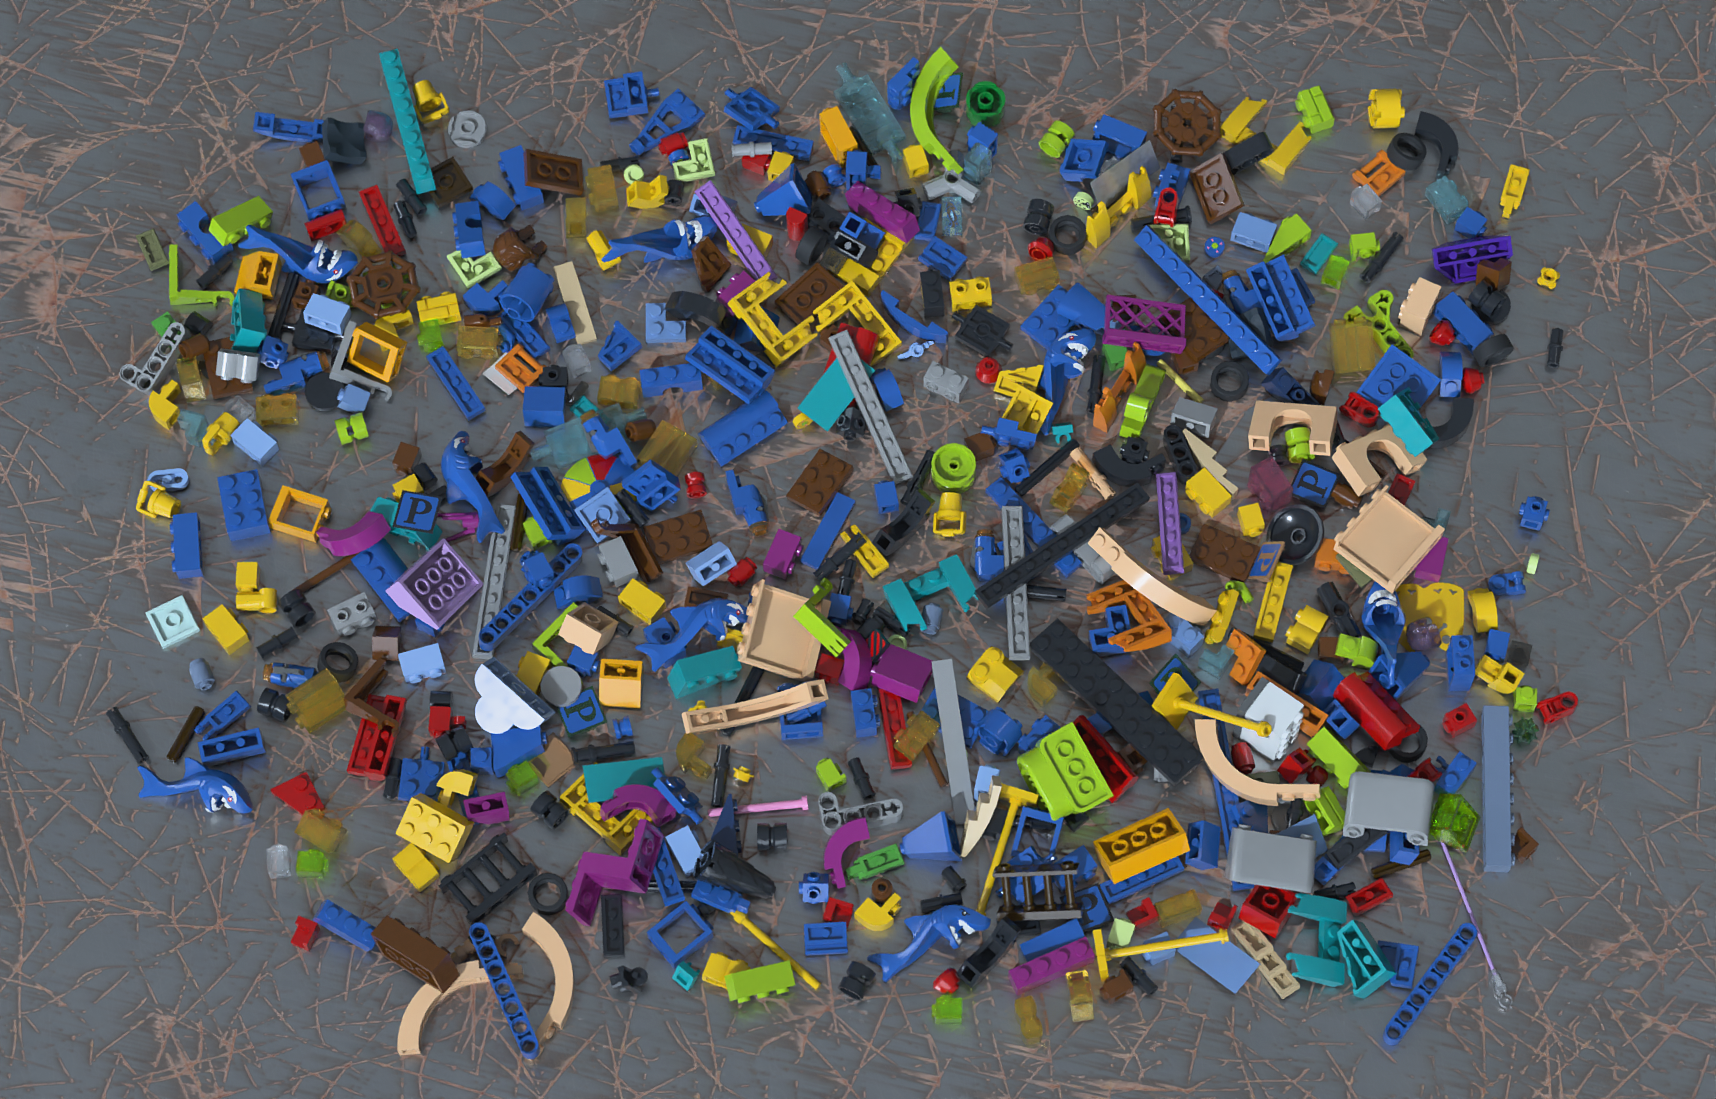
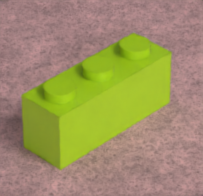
M257 196L213 217L209 231L224 247L230 243L237 242L244 236H249L246 230L247 225H252L259 229L268 227L271 223L273 211L260 196Z
M1323 727L1306 744L1310 748L1308 750L1314 758H1320L1324 762L1323 767L1330 774L1334 773L1339 778L1337 782L1344 789L1348 788L1352 773H1371L1329 727Z
M790 960L724 976L730 1001L738 1000V1003L750 1001V997L757 995L758 999L770 996L769 992L776 991L777 994L789 992V987L796 985Z

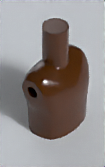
M483 314L464 315L466 332L489 330L490 326L502 324L501 317L488 318Z

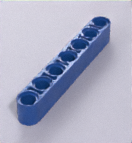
M568 544L549 562L554 572V580L548 586L535 588L532 583H528L479 632V646L482 650H494L580 565L582 561V548L578 544ZM576 553L578 556L576 558H570L568 554ZM559 566L562 567L564 570L562 572H556L554 568ZM532 594L536 598L533 600H528L526 596ZM519 608L522 612L514 614L511 610ZM504 622L507 624V627L500 628L497 624ZM490 636L493 638V641L485 642L483 638Z
M480 922L474 923L469 929L472 943L518 1047L526 1059H535L540 1053L538 1040L491 934L485 924ZM477 931L485 932L482 938L474 937ZM487 949L493 950V954L489 957L483 956V952ZM494 968H500L502 970L501 973L496 976L492 975L491 971ZM502 987L510 988L507 994L499 993ZM510 1006L518 1007L515 1013L507 1012ZM521 1024L527 1026L524 1032L516 1031L517 1026ZM529 1043L535 1045L532 1051H526L524 1047Z
M1464 923L1458 928L1389 1021L1383 1033V1039L1388 1045L1394 1046L1401 1042L1469 950L1477 936V929L1473 924ZM1467 931L1472 937L1466 939L1462 936L1461 932ZM1452 947L1457 948L1460 954L1453 955L1449 949ZM1444 964L1448 970L1440 971L1437 965ZM1425 981H1433L1435 983V987H1427ZM1413 997H1420L1423 1000V1004H1416L1413 1001ZM1407 1013L1410 1015L1411 1020L1404 1021L1400 1015ZM1396 1030L1399 1036L1393 1038L1389 1035L1388 1031Z

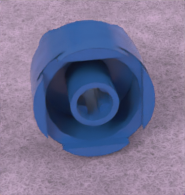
M996 707L989 710L974 728L975 736L979 734L981 737L979 742L987 750L996 755L1001 752L1003 753L1002 756H1006L1022 737L1021 728L1023 726L1017 719H1012L1006 715L1002 708Z

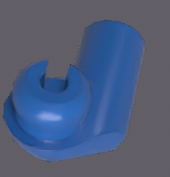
M503 323L497 328V331L503 336V342L499 348L501 352L508 353L514 348L515 335Z

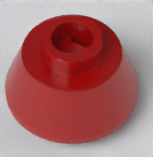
M1039 237L1028 245V252L1033 260L1039 263L1052 260L1054 246L1050 239Z
M1441 320L1433 328L1429 335L1431 343L1444 346L1445 344H1451L1454 340L1455 335L1453 334L1455 330L1448 320Z
M991 357L980 360L975 367L976 377L981 382L987 384L996 382L999 372L1002 371L1001 364Z
M1463 368L1461 383L1465 393L1472 394L1481 389V384H1484L1483 373L1479 372L1478 369Z
M950 967L933 981V988L943 994H953L960 987L958 985L960 979L956 969Z

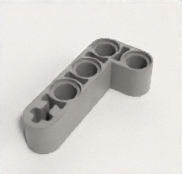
M179 322L172 323L143 369L140 370L134 365L125 364L119 371L120 378L147 395H150L152 391L157 392L180 356L179 344H182L183 340L191 337L190 330ZM169 346H172L171 352L169 354H165L166 349ZM161 363L160 370L155 372V366ZM134 371V376L128 379V374ZM150 380V386L145 389V383Z
M1065 514L1049 528L1058 536L1076 523L1070 516ZM1088 542L1073 551L1082 562V566L1098 583L1103 584L1115 574L1111 569L1112 566Z
M822 793L818 799L823 829L828 835H831L841 824L847 822L850 816H856L857 818L864 816L868 828L896 823L903 817V805L897 799H888L840 810L837 798L833 793ZM825 801L833 802L831 807H824L822 804ZM891 808H895L897 813L893 814ZM870 812H877L879 816L877 818H870L868 814ZM830 820L838 823L835 827L827 825Z

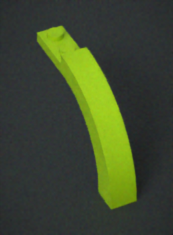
M940 47L926 62L916 80L911 97L910 117L914 133L922 147L931 156L935 154L938 159L942 157L944 159L942 164L949 172L953 169L958 175L964 169L940 142L933 121L934 105L937 96L946 80L959 68L944 49Z

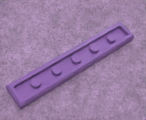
M710 180L695 191L696 195L754 279L757 281L768 272L771 273L768 279L772 281L778 279V276L714 183Z
M1176 472L1156 474L1163 575L1184 573L1177 474Z

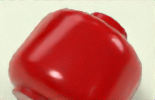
M1316 765L1313 768L1310 767L1306 772L1308 774L1306 781L1310 784H1319L1321 787L1328 779V772L1320 765Z

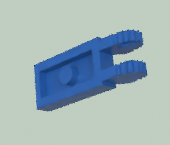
M235 691L206 715L205 719L195 727L194 731L200 734L211 724L213 728L204 735L202 740L213 739L218 733L220 734L250 709L251 706L238 691Z

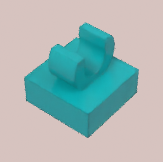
M1071 422L1051 425V432L1055 435L1057 444L1060 443L1059 438L1061 435H1066L1067 442L1071 440L1069 434L1073 433V424Z
M682 961L677 966L672 978L685 990L689 991L701 970L695 971L691 968V962L686 964Z

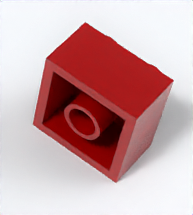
M1255 885L1242 904L1239 919L1276 939L1292 913H1288L1289 906L1293 905L1296 907L1298 898L1295 897L1296 893L1286 889Z

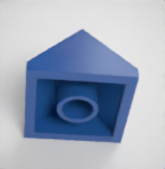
M761 306L778 328L780 317ZM743 318L738 319L733 341L746 350L757 352L766 350Z
M525 386L523 400L524 425L565 427L566 387Z
M1314 659L1306 669L1305 673L1308 676L1299 694L1296 695L1323 711L1335 700L1333 696L1334 691L1345 678L1334 664Z

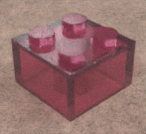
M1272 456L1251 467L1247 486L1252 494L1255 493L1258 497V503L1262 510H1266L1270 515L1290 504L1293 487Z

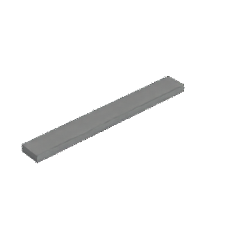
M848 330L829 337V342L891 480L897 485L913 478Z
M496 503L495 514L504 527L505 532L503 534L491 533L472 654L473 658L490 660L494 657L495 649L484 651L480 648L479 632L502 608L516 505ZM486 636L483 638V640L485 642H491L493 641V638L490 636Z
M1002 506L1001 508L1004 570L1025 558L1022 506ZM1027 583L1006 596L1009 660H1030Z
M952 659L932 661V669L956 825L965 824L967 810L975 811L953 662Z

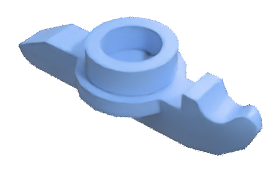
M927 341L922 344L915 342L910 345L908 351L897 357L899 360L908 358L911 355L919 357L923 354L925 348H929L934 344V341Z

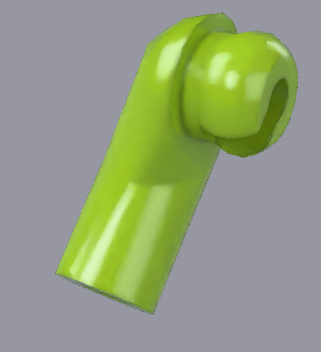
M1231 580L1225 584L1226 591L1231 589L1238 591L1245 604L1254 599L1244 582Z

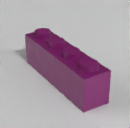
M857 181L845 193L849 209L905 243H908L920 231L914 214L861 182Z
M1083 937L1009 970L1008 978L1018 996L1093 963L1095 954L1087 938Z

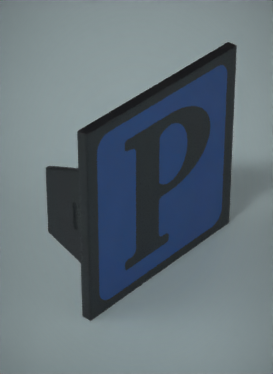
M1302 459L1287 494L1298 498L1300 502L1312 507L1318 506L1325 509L1340 474Z
M402 490L393 527L433 534L442 497Z
M1099 882L1074 891L1075 901L1084 904L1082 918H1077L1084 932L1114 921ZM1066 895L1059 897L1061 903L1067 902Z

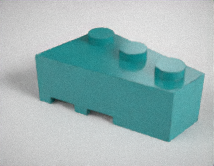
M238 289L232 303L231 324L235 326L234 334H230V340L234 341L231 350L256 353L261 341L265 340L267 329L264 327L266 316L263 314L265 302L262 301V293Z
M1407 387L1390 398L1378 410L1382 419L1393 428V433L1404 442L1406 450L1416 457L1437 442L1439 437L1428 418L1423 419L1419 412L1421 406L1418 402L1414 404L1409 395L1412 391Z
M377 497L370 511L383 514L391 528L388 533L397 537L399 534L410 538L409 542L415 544L416 541L422 543L426 550H429L437 543L443 532L437 524H435L433 534L393 527L399 503L389 497L386 499Z
M729 646L677 660L667 677L675 698L679 699L725 680L735 679L742 666L740 661H737L738 656L734 647Z
M1351 920L1337 932L1343 957L1346 958L1349 969L1347 970L1348 975L1351 977L1354 987V996L1365 999L1397 974L1363 922Z

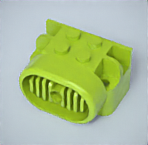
M1073 722L1037 741L1034 748L1017 758L1018 768L1029 790L1039 795L1038 806L1040 809L1050 813L1053 821H1057L1061 817L1065 818L1072 813L1079 814L1088 811L1114 796Z

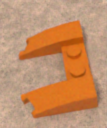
M1134 342L1132 350L1126 352L1124 369L1111 390L1107 387L1103 389V397L1095 405L1093 426L1105 433L1109 431L1117 418V407L1122 399L1120 396L1123 392L1126 393L1131 383L1138 384L1146 366L1145 355L1139 343Z
M1125 580L1087 594V600L1091 601V606H1087L1088 615L1105 612V608L1126 605L1140 624L1135 628L1108 638L1109 644H1117L1124 648L1125 652L1153 648L1172 641L1171 628L1151 601Z

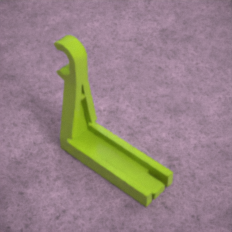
M169 245L170 305L213 302V305L216 307L219 298H229L230 305L232 306L234 295L229 291L181 289V292H179L178 246Z
M823 578L820 585L824 589L816 585L812 589L814 595L793 617L837 657L851 641L815 608L833 589L832 583L828 579Z
M574 602L532 643V649L540 656L550 659L553 667H568L547 645L559 634L566 615L578 607Z

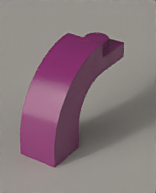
M368 511L359 522L349 528L334 530L321 526L316 533L320 538V543L324 547L329 548L334 556H347L359 553L373 546L391 528L383 514Z
M835 626L851 641L843 650L845 663L838 682L852 691L866 689L872 670L870 649L865 639L857 631Z
M637 784L615 789L613 800L608 799L605 801L600 809V816L604 822L628 809H638L647 813L657 827L676 817V809L659 790Z
M864 816L841 824L830 835L823 853L824 869L833 868V872H830L832 885L836 884L838 889L846 887L841 865L844 850L856 841L870 838Z

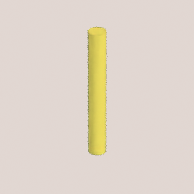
M1163 359L1157 362L1156 365L1166 370V374L1193 401L1203 403L1204 399Z

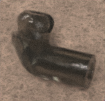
M581 381L571 395L565 393L566 406H572L585 394L589 388L586 382Z

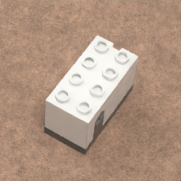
M1261 677L1238 708L1237 717L1256 723L1266 721L1272 727L1271 734L1267 737H1260L1257 731L1234 725L1232 736L1241 742H1246L1252 750L1271 763H1274L1277 758L1281 760L1287 751L1288 744H1293L1299 735L1298 731L1303 721L1301 719L1304 716L1302 712L1304 704L1273 683H1269L1264 677Z

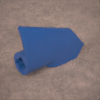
M1076 283L1058 305L1057 313L1074 321L1081 329H1093L1096 331L1104 327L1105 306L1080 283Z

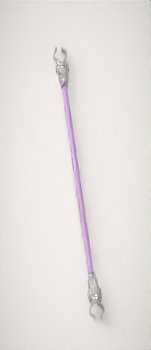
M1432 812L1431 820L1438 835L1440 828ZM1441 842L1471 921L1477 929V936L1491 969L1495 993L1501 996L1500 999L1502 994H1505V996L1511 999L1512 1005V997L1506 994L1507 986L1493 965L1447 846ZM1499 1000L1500 1006L1503 1007V1008H1505V1011H1506L1507 1007H1506V1006H1503V1005L1501 1004L1500 1000Z

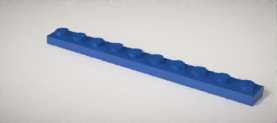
M1146 225L1134 241L1266 375H1270L1282 359L1151 226Z
M1218 688L1198 691L1199 705L1223 712ZM1201 714L1202 719H1215ZM1216 719L1220 748L1232 765L1225 722ZM1212 774L1225 850L1228 856L1232 827H1238V822L1231 807L1238 804L1239 799L1238 795L1228 790ZM1231 881L1233 891L1254 888V884Z

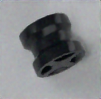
M1286 445L1270 446V451H1267V454L1270 456L1269 465L1271 467H1282L1289 463V457L1286 456Z

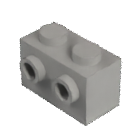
M932 361L924 375V387L944 396L948 400L960 403L969 387V378Z
M1179 397L1172 412L1170 425H1176L1182 431L1186 428L1192 434L1209 438L1216 423L1218 408Z
M621 536L598 546L600 552L597 554L601 565H606L608 570L605 572L610 583L614 581L616 588L630 582L632 578H639L638 570Z
M365 592L327 609L340 637L349 636L356 629L368 627L377 620Z

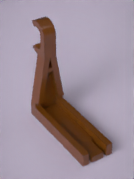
M597 518L591 522L592 528L599 535H606L612 538L622 537L645 584H650L659 575L663 574L638 524H610L607 519L600 523Z
M378 658L343 699L346 711L377 723L379 730L383 729L385 725L393 727L391 730L393 737H395L400 732L398 721L364 702L368 695L389 674L384 669L386 661Z

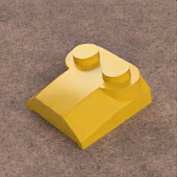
M991 646L972 666L966 679L1000 703L1003 696L1016 680L1024 674V671L1009 660L1002 650Z

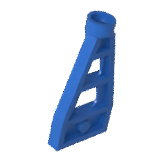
M678 88L662 102L638 137L629 144V147L637 156H640L642 153L658 146L661 138L676 132L684 133L692 129L705 117V113ZM669 111H672L682 120L673 127H668L662 122L664 116ZM657 125L665 133L657 139H653L648 133Z

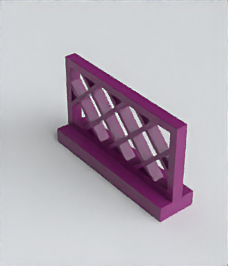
M1106 295L1102 344L1133 348L1134 342H1137L1141 349L1181 354L1186 347V305ZM1111 301L1118 302L1122 309L1115 312L1111 307ZM1132 304L1138 305L1142 311L1135 315L1129 307ZM1157 307L1162 313L1155 318L1149 309ZM1124 310L1132 317L1126 323L1119 316ZM1170 310H1180V317L1174 320L1168 312ZM1143 313L1152 320L1146 326L1138 318ZM1163 316L1171 322L1166 328L1158 321ZM1114 318L1122 325L1119 329L1110 328V321ZM1135 321L1142 329L1138 332L1132 331L1128 325ZM1155 324L1161 332L1153 334L1148 327ZM1174 326L1179 331V337L1172 336L1167 330Z

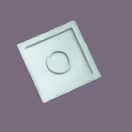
M183 595L145 612L163 649L200 632Z

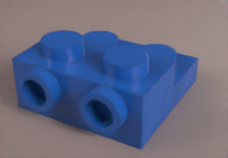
M914 57L887 83L888 104L895 110H900L911 102L912 89L920 72L919 61Z
M1071 139L1069 146L1066 148L1064 161L1060 166V174L1065 181L1083 182L1084 178L1096 179L1099 176L1109 144L1107 141Z

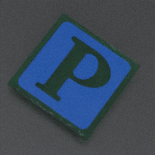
M963 72L952 73L946 80L935 101L934 111L947 113L952 112L951 109L959 108Z
M1176 653L1149 682L1157 695H1159L1173 672L1180 674L1192 691L1201 683Z
M593 686L583 689L575 703L566 707H557L568 737L589 732L600 725L608 723Z

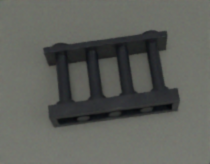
M504 832L501 835L494 836L488 846L452 875L445 876L440 882V891L445 894L450 890L466 908L467 915L465 917L470 926L481 922L538 875L532 863H529L527 866L522 865L505 844L508 842V838ZM497 850L501 852L516 870V875L511 879L506 878L489 859ZM481 863L500 883V888L495 892H490L473 873V870ZM465 876L484 897V901L478 906L473 905L456 885Z

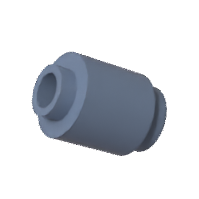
M929 603L924 605L921 616L927 629L920 630L921 632L934 635L940 629L944 610L940 608L939 604Z
M204 658L193 660L189 664V672L195 688L201 690L210 689L215 679L209 663Z

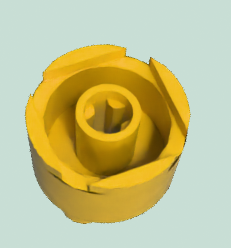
M1371 89L1368 100H1372L1371 106H1368V117L1373 129L1400 127V118L1405 116L1404 106H1401L1400 101L1402 99L1401 89Z

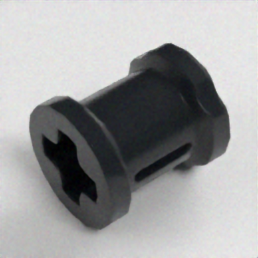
M674 179L667 181L669 190L665 197V202L670 205L681 204V189L684 187V183Z

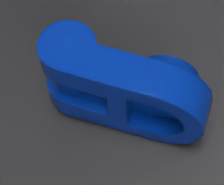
M1522 571L1493 575L1488 581L1487 588L1489 592H1493L1494 596L1526 593V587L1522 581L1524 574ZM1509 582H1515V586L1509 587Z

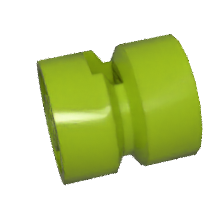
M1055 120L1049 127L1048 133H1045L1039 141V146L1046 154L1059 158L1066 149L1065 145L1070 143L1075 133L1064 122Z
M362 412L351 415L350 419L343 417L334 420L342 445L353 442L354 438L360 440L369 437ZM352 426L353 431L348 432L347 427Z
M1307 427L1293 428L1284 434L1286 445L1289 447L1287 451L1291 463L1300 464L1302 459L1311 461L1315 458L1314 454H1310L1309 438L1311 431Z

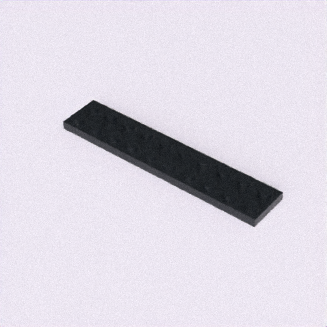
M1058 618L1030 642V650L1174 787L1204 761L1203 755Z

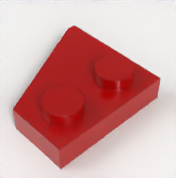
M307 772L270 789L275 797L280 798L285 804L294 808L305 818L325 810Z

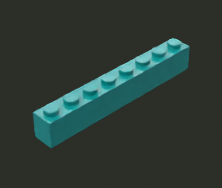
M394 49L379 53L416 193L421 194L436 190L399 51Z

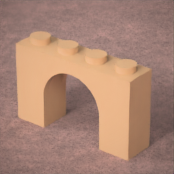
M1256 400L1248 434L1249 449L1270 451L1274 432L1283 425L1296 423L1304 425L1311 430L1309 438L1310 454L1330 456L1337 425V407Z
M1389 423L1381 430L1377 431V429H1374L1367 436H1358L1348 444L1346 442L1336 447V452L1332 456L1333 461L1358 497L1373 491L1382 480L1369 462L1367 451L1378 450L1386 453L1392 458L1404 476L1419 471L1428 460L1423 452L1416 457L1406 450L1401 438H1398L1393 433V428Z

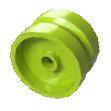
M950 443L940 447L934 453L931 461V475L936 488L943 493L953 492L959 494L969 490L976 477V461L972 451L964 445Z

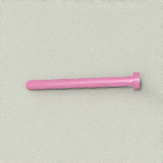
M807 795L802 796V799L739 805L737 806L738 811L734 812V814L802 807L803 810H808ZM723 807L708 809V816H720Z

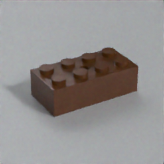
M386 915L371 932L372 938L384 957L443 994L460 976L456 968L457 964L451 959V953L445 947L441 946L439 948L429 937L423 938L416 929L412 927L410 929L407 928L398 918L393 919Z

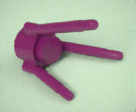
M477 512L438 513V517H442V520H462L463 528L467 527V530L446 538L447 542L470 533H475V528H477L479 522Z

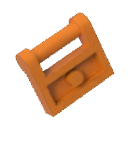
M1380 150L1376 153V157L1363 168L1352 173V177L1377 199L1400 180L1406 171L1396 167L1389 160L1387 153L1384 150ZM1381 162L1385 163L1369 178L1365 176Z
M520 343L495 365V369L523 393L525 386H533L539 380V374H543V367H547L546 365H541L524 350V346ZM520 356L530 366H532L536 370V372H531L515 357Z

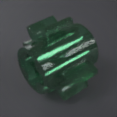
M1522 717L1517 723L1514 722L1516 729L1512 733L1514 737H1517L1518 743L1523 741L1530 744L1531 741L1537 739L1535 732H1538L1539 728L1537 725H1534L1532 718L1527 720Z

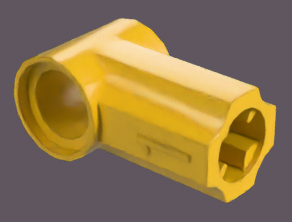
M595 230L590 233L587 241L596 254L597 262L603 271L621 262L620 257L612 261L602 262L601 259L611 250V246L602 230Z
M262 588L259 592H237L236 609L237 611L258 610L262 613H275L277 611V590Z

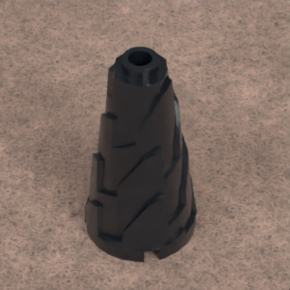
M710 840L700 853L704 855L702 859L697 858L693 871L694 878L717 887L722 886L737 893L740 891L764 899L774 895L776 891L774 881L719 842Z

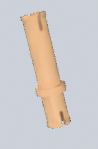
M1081 447L1074 449L1070 456L1090 479L1091 485L1099 490L1106 501L1111 500L1116 495V491L1109 485L1106 476L1097 470Z

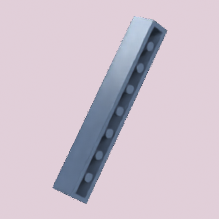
M1484 705L1481 711L1483 872H1509L1511 866L1515 864V853H1511V846H1514L1515 835L1511 833V825H1514V813H1511L1510 805L1514 804V793H1510V785H1513L1514 775L1510 773V765H1513V753H1510L1509 748L1513 744V733H1509V726H1512L1513 715L1509 713V706Z

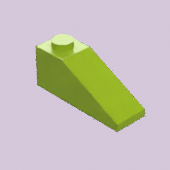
M1297 213L1292 217H1286L1281 222V226L1263 260L1265 263L1282 255L1286 257L1310 239L1312 230Z

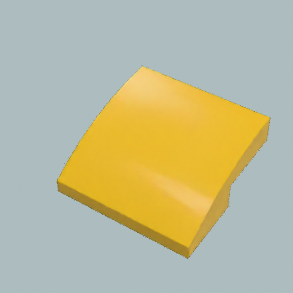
M1019 385L1002 418L1019 422L1017 430L1038 434L1054 403Z

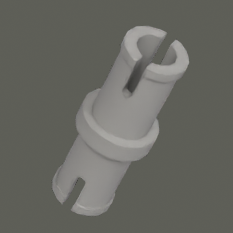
M749 141V144L731 145L732 157L772 155L771 142L754 143Z

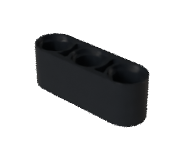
M1260 132L1223 152V154L1227 158L1232 174L1235 175L1274 152V148L1266 132Z
M1169 425L1164 430L1163 445L1177 474V479L1180 483L1186 485V482L1196 474V465L1181 429L1176 425ZM1175 435L1177 438L1172 440L1167 436ZM1180 452L1183 453L1184 456L1177 457L1175 453ZM1189 470L1192 474L1185 475L1182 471Z
M1267 650L1255 671L1256 673L1258 671L1294 694H1299L1308 676L1302 670Z

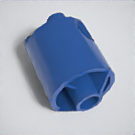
M527 263L526 266H522L519 269L518 274L500 296L502 308L513 319L531 322L544 305L546 298L553 292L554 278L550 274H545L539 270L535 264Z

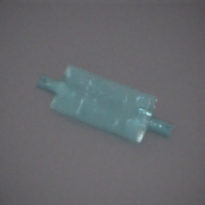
M845 62L842 63L843 67L838 65L836 71L844 82L833 93L872 156L886 149L893 162L898 161L896 158L901 160L904 155L897 146V143L906 139V134L868 74L863 77H856Z
M617 403L545 430L543 433L546 438V444L533 448L530 452L533 462L551 455L557 468L561 469L577 463L586 457L598 455V452H591L583 431V423L597 415H600L601 419L610 428L609 431L617 427L626 443H630L632 441L625 434L626 425L629 422L647 418L645 410L641 407L626 414V412L623 413L620 404Z

